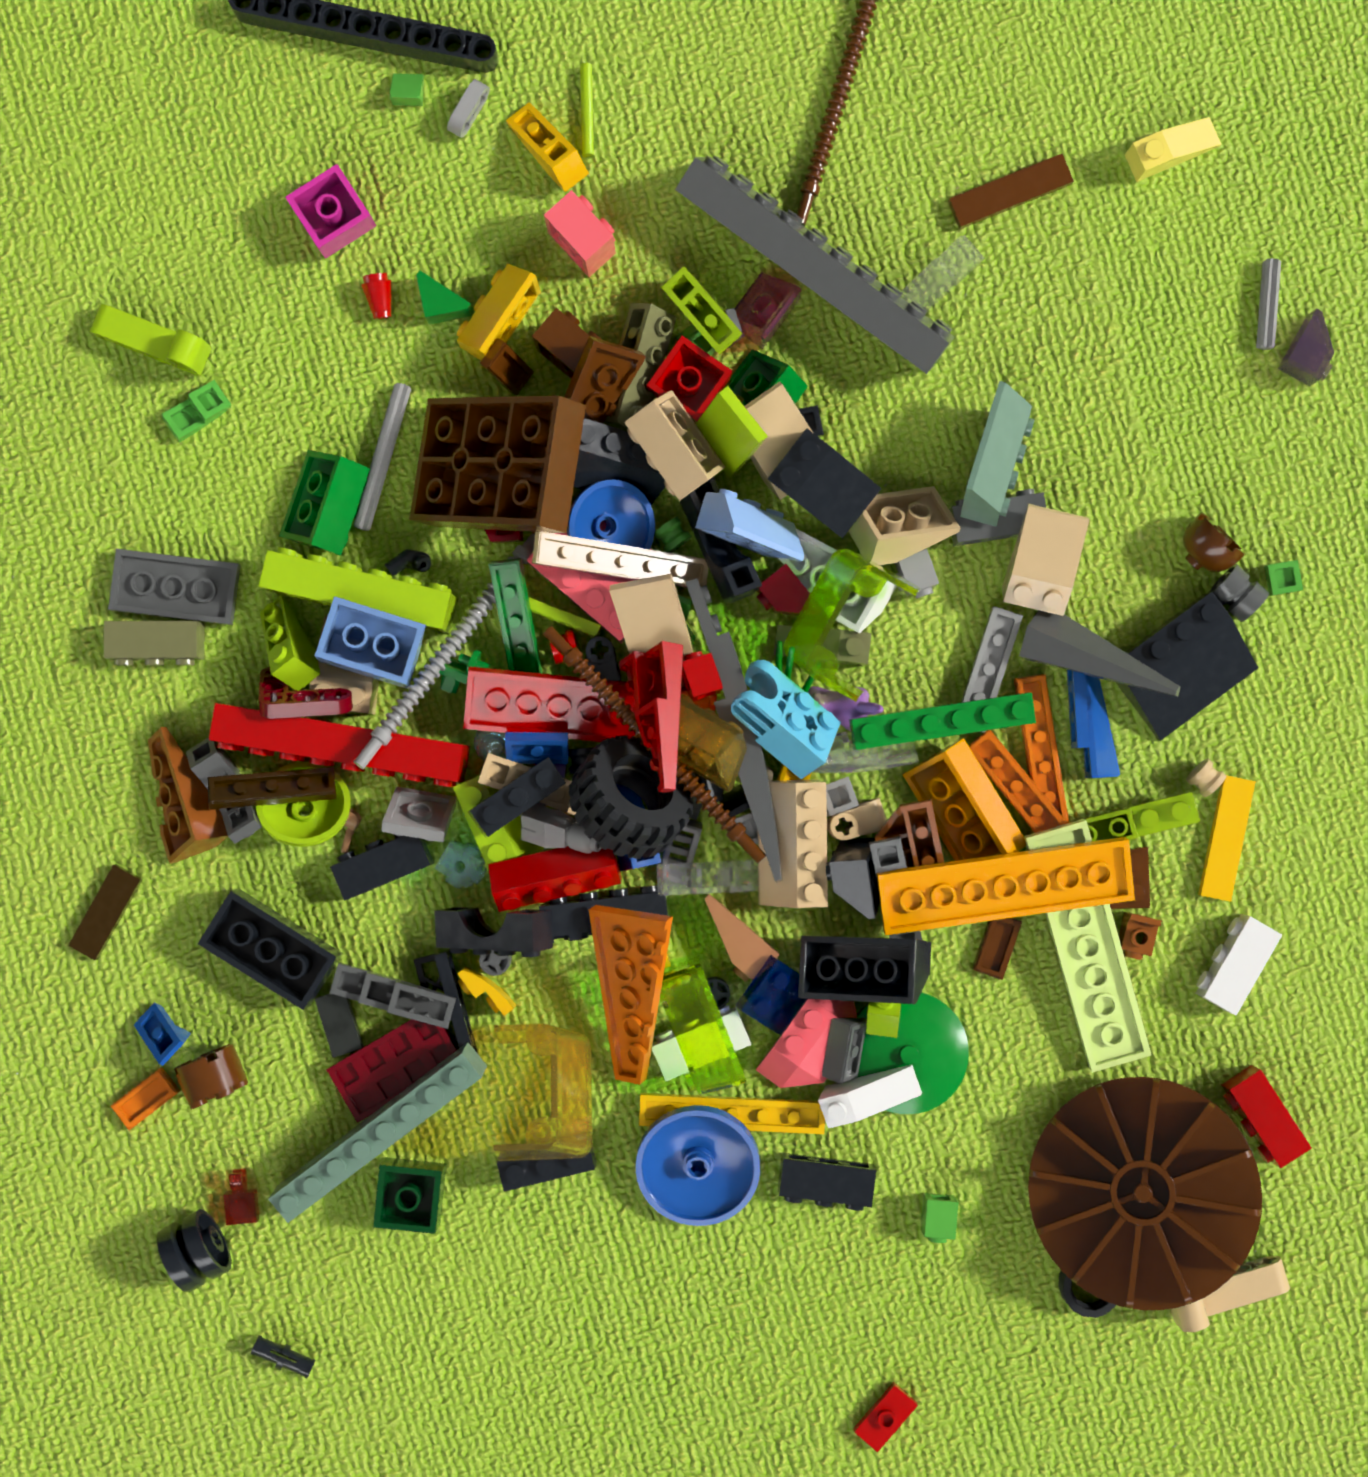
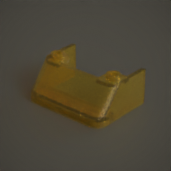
M548 1024L494 1025V1032L499 1044L526 1043L528 1049L533 1054L551 1056V1117L536 1118L529 1123L526 1129V1144L493 1145V1151L499 1161L570 1159L586 1156L593 1145L592 1049L588 1037L580 1032Z

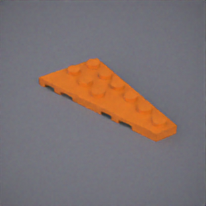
M595 905L589 909L614 1076L616 1080L640 1085L647 1079L673 916Z

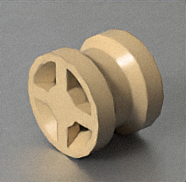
M1207 758L1190 772L1186 781L1190 785H1196L1200 789V794L1203 797H1207L1218 789L1226 779V775L1222 771L1214 769L1213 762Z

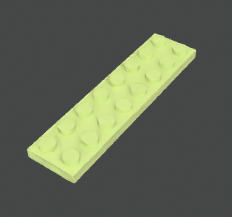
M1085 819L1024 836L1028 850L1092 842ZM1110 904L1045 913L1089 1070L1093 1073L1152 1056Z

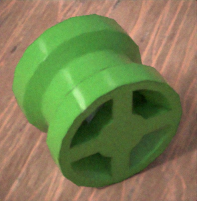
M678 516L666 522L654 534L657 540L662 541L664 551L668 553L674 552L692 537L688 531L682 529Z

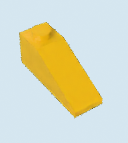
M530 102L506 120L512 131L564 192H567L589 174L576 148Z

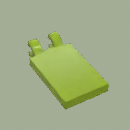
M729 386L717 394L696 423L699 430L725 465V468L714 476L715 480L722 473H726L729 478L736 474L768 437Z

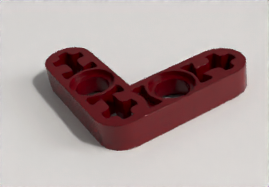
M270 667L264 668L260 672L259 708L261 716L265 718L337 715L347 713L353 708L352 693L348 689L330 688L289 691L287 684L271 675Z

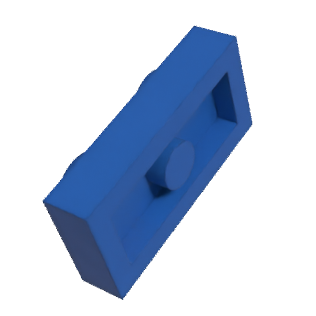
M506 732V759L519 764H538L549 757L553 764H568V733Z

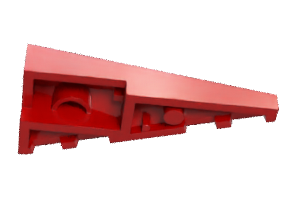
M661 641L645 653L633 651L619 661L620 670L626 671L629 680L625 684L626 690L633 693L635 699V706L632 709L645 747L650 748L653 759L649 762L651 769L657 771L660 778V784L657 787L658 792L676 790L683 645Z

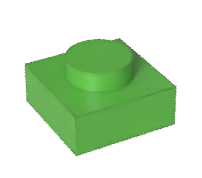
M1298 560L1264 566L1269 596L1303 590Z

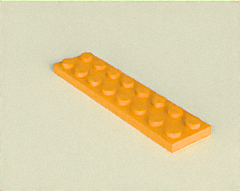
M1127 837L902 868L876 874L885 936L1135 900L1130 845Z

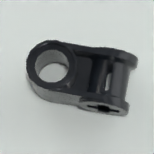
M597 636L592 638L586 646V657L589 660L588 665L595 666L594 672H600L599 677L601 679L621 681L615 648L612 642L605 637ZM598 642H601L602 646L609 648V652L604 653L603 659H599L598 655L592 654V649L597 648Z

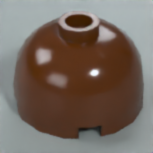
M1200 512L1188 525L1183 536V545L1189 553L1185 559L1196 570H1199L1201 567L1210 572H1221L1230 569L1246 555L1245 552L1241 551V547L1220 526H1213L1209 522L1211 518Z

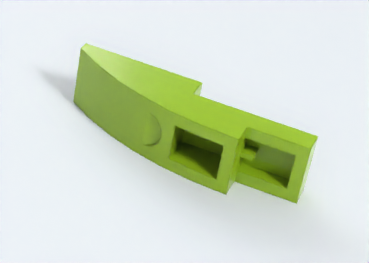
M1193 791L1158 798L1083 818L1087 821L1092 841L1127 837L1129 840H1133L1140 836L1201 822Z

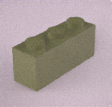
M104 621V658L114 660V665L133 666V660H145V665L163 666L164 660H176V665L193 666L195 665V660H204L205 623L199 621Z

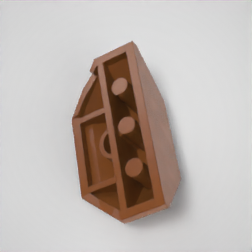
M931 799L900 804L875 835L876 841L900 836L907 868L944 863Z

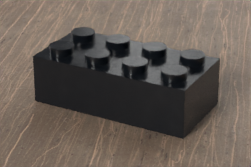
M241 889L229 892L198 942V945L302 1010L312 1005L343 955L339 950Z

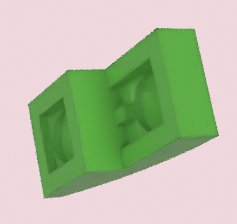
M213 380L188 394L187 400L162 413V419L180 443L213 422L231 408L232 405L216 381Z

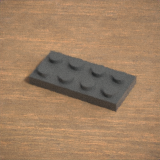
M116 549L108 610L233 625L241 565L238 563Z

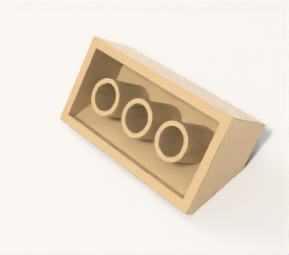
M821 780L769 781L778 834L782 881L775 882L767 856L758 863V904L789 908L828 907V882L826 876V782ZM757 830L758 846L765 853Z

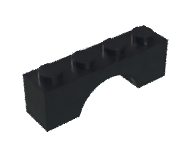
M713 476L681 499L680 504L726 606L753 595L762 584L750 557L743 555L735 544L695 528L706 492L719 493L720 489Z
M451 907L434 910L436 948H449V953H466L468 949H473L474 955H484L492 953L491 950H496L497 956L515 955L516 952H521L522 957L541 956L542 950L553 948L551 910L525 909L506 913L504 923L498 932L491 929L485 923L479 908Z

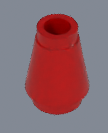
M374 273L363 276L364 284H361L373 314V319L379 320L392 317L391 280H388L387 273Z

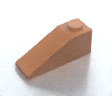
M707 893L704 899L730 960L735 965L732 971L745 982L751 979L756 983L780 955L779 952L712 895Z

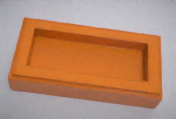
M161 1067L110 1107L126 1128L131 1130L178 1094L180 1090L163 1067Z

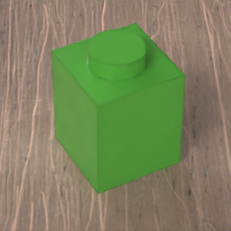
M923 1194L921 1231L924 1237H928L929 1241L946 1243L947 1239L956 1240L959 1202L954 1195Z

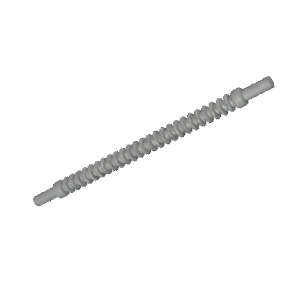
M531 533L523 545H518L512 552L513 557L510 556L508 559L521 558L522 566L523 564H528L526 560L534 550L535 535ZM492 583L487 584L488 590L482 591L483 597H477L478 603H472L473 609L466 611L468 616L461 617L462 623L456 624L457 630H451L452 636L445 638L447 643L440 644L441 650L434 652L436 657L429 658L430 664L424 665L425 671H419L420 677L413 679L415 684L408 685L409 692H403L404 698L397 699L398 706L391 707L393 712L386 714L387 720H381L382 726H377L372 731L371 740L354 760V763L359 768L364 769L382 745L386 746L392 739L391 733H397L396 726L403 725L401 720L408 718L407 712H413L412 706L419 704L418 698H424L423 692L430 690L428 685L435 684L434 678L440 677V670L445 671L444 665L445 663H451L450 657L456 656L455 650L460 651L462 649L460 644L467 642L466 636H472L471 630L477 629L476 623H482L481 617L488 615L487 609H493L492 603H496Z

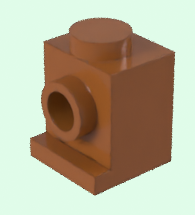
M1124 911L1118 935L1121 947L1125 950L1124 956L1138 960L1143 959V954L1152 956L1158 927L1161 926L1162 921ZM1139 932L1144 933L1142 943H1137L1135 939Z

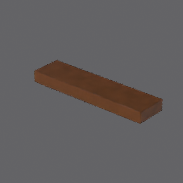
M1059 154L949 198L948 203L960 230L1070 186L1074 180L1063 154Z

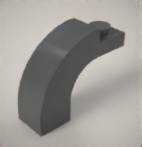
M209 738L186 751L190 769L207 789V777L241 774L226 751L217 748L218 742L211 741ZM256 806L220 809L227 835L234 844L250 837L255 831L262 828L257 816Z

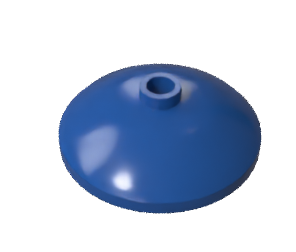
M602 480L586 487L574 500L569 513L567 536L644 549L651 548L655 534V517L648 499L637 487L621 480ZM604 520L606 528L604 531H601L600 523Z

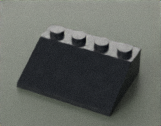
M1209 592L1201 595L1126 651L1127 654L1179 685L1181 688L1178 697L1115 683L1156 738L1161 741L1257 670L1258 666L1231 616L1214 593Z

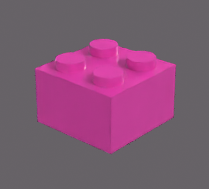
M335 164L285 197L325 259L376 227L368 210L338 164Z

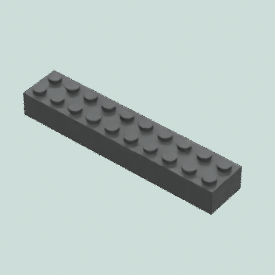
M707 155L706 157L694 158L675 188L676 191L927 374L935 366L955 338L950 334L953 329L940 319H937L935 322L926 316L928 311L915 301L911 303L901 298L902 291L891 283L883 285L876 279L878 274L864 264L861 267L857 266L851 261L853 256L840 246L833 248L827 244L828 237L815 228L810 230L801 225L804 220L791 210L787 212L782 211L777 207L779 202L766 192L762 194L752 189L754 183L742 174L736 176L727 170L729 165L719 157L714 155L712 158Z

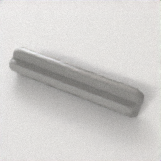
M1270 258L1262 263L1256 347L1260 350H1271L1275 347L1281 261L1279 259Z

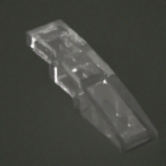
M846 731L836 734L826 763L813 772L856 773L918 763L919 760L914 742L853 750L852 740L849 741Z
M753 859L656 864L658 896L758 891V864Z

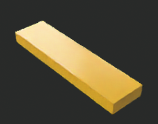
M1226 775V779L1220 785L1198 895L1231 902L1256 781Z

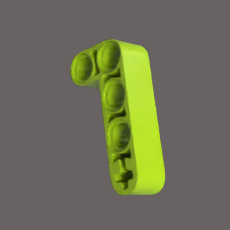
M102 303L99 305L89 331L92 335L196 376L202 375L212 347L202 338L180 329L173 331Z

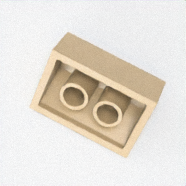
M672 390L653 400L624 422L628 427L627 432L630 438L635 443L640 444L646 453L649 465L660 472L664 478L666 489L673 496H676L679 501L725 468L721 459Z

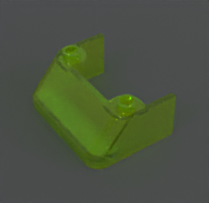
M851 549L837 550L828 560L785 639L784 652L788 656L789 647H795L793 662L812 678L857 702L864 691L835 676L839 667L838 659L832 651L822 646L849 595L854 591L863 597L876 596L882 591L887 581L914 596L920 592L921 588Z
M700 956L664 969L659 1003L662 1002L688 1067L689 1072L684 1075L690 1091L697 1090L699 1095L732 1088L747 1082L744 1066L740 1064L703 971Z

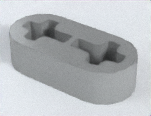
M476 79L469 84L448 121V131L460 138L467 134L488 98L490 87Z

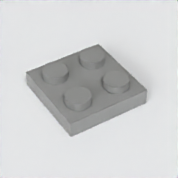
M396 786L382 821V832L392 833L397 836L421 838L427 841L444 842L456 808L457 797Z

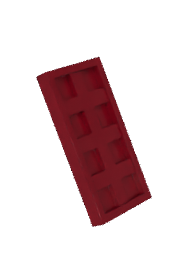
M411 1019L326 1070L356 1122L359 1123L459 1048L448 1029Z

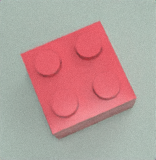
M571 190L544 214L548 234L579 268L590 277L616 254L614 243L616 240L612 235L615 231L603 217L599 220L591 212L594 208L583 195L578 197Z

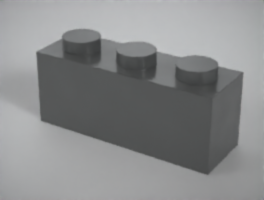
M1034 489L1017 491L1016 497H1009L1011 501L1006 517L999 516L997 526L960 517L964 499L955 501L956 506H952L949 510L959 524L960 531L952 535L953 547L1018 537L1028 504L1046 508L1044 492L1035 494Z

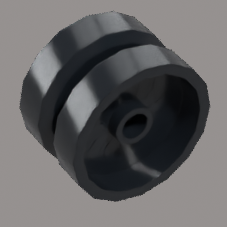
M198 1209L183 1218L182 1224L174 1222L157 1233L156 1241L162 1263L176 1286L184 1292L189 1293L206 1283L207 1277L215 1279L231 1269L232 1259L227 1241L216 1221L205 1210Z

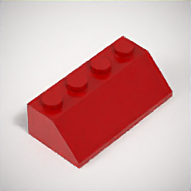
M566 846L565 848H556L488 864L491 891L499 912L514 910L536 903H544L566 896H574L596 889H605L621 884L622 881L616 855L613 854V850L608 848L606 850L601 848L599 852L593 851L587 854Z

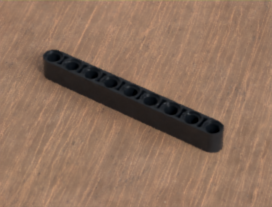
M228 0L236 17L241 22L249 25L482 73L493 71L499 62L494 40L490 36L321 0ZM251 1L248 7L239 8L242 2ZM281 7L278 13L269 14L272 8ZM311 13L307 20H298L302 14ZM331 20H341L335 27L328 26ZM363 25L371 26L365 33L358 32L359 28ZM393 31L401 32L400 36L396 39L387 38ZM423 37L431 39L426 45L417 44ZM453 43L461 45L457 51L450 52L447 50L448 46ZM483 49L491 51L485 58L476 56Z

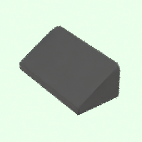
M834 1018L831 1020L822 1070L823 1077L839 1084L858 1077L867 1019Z

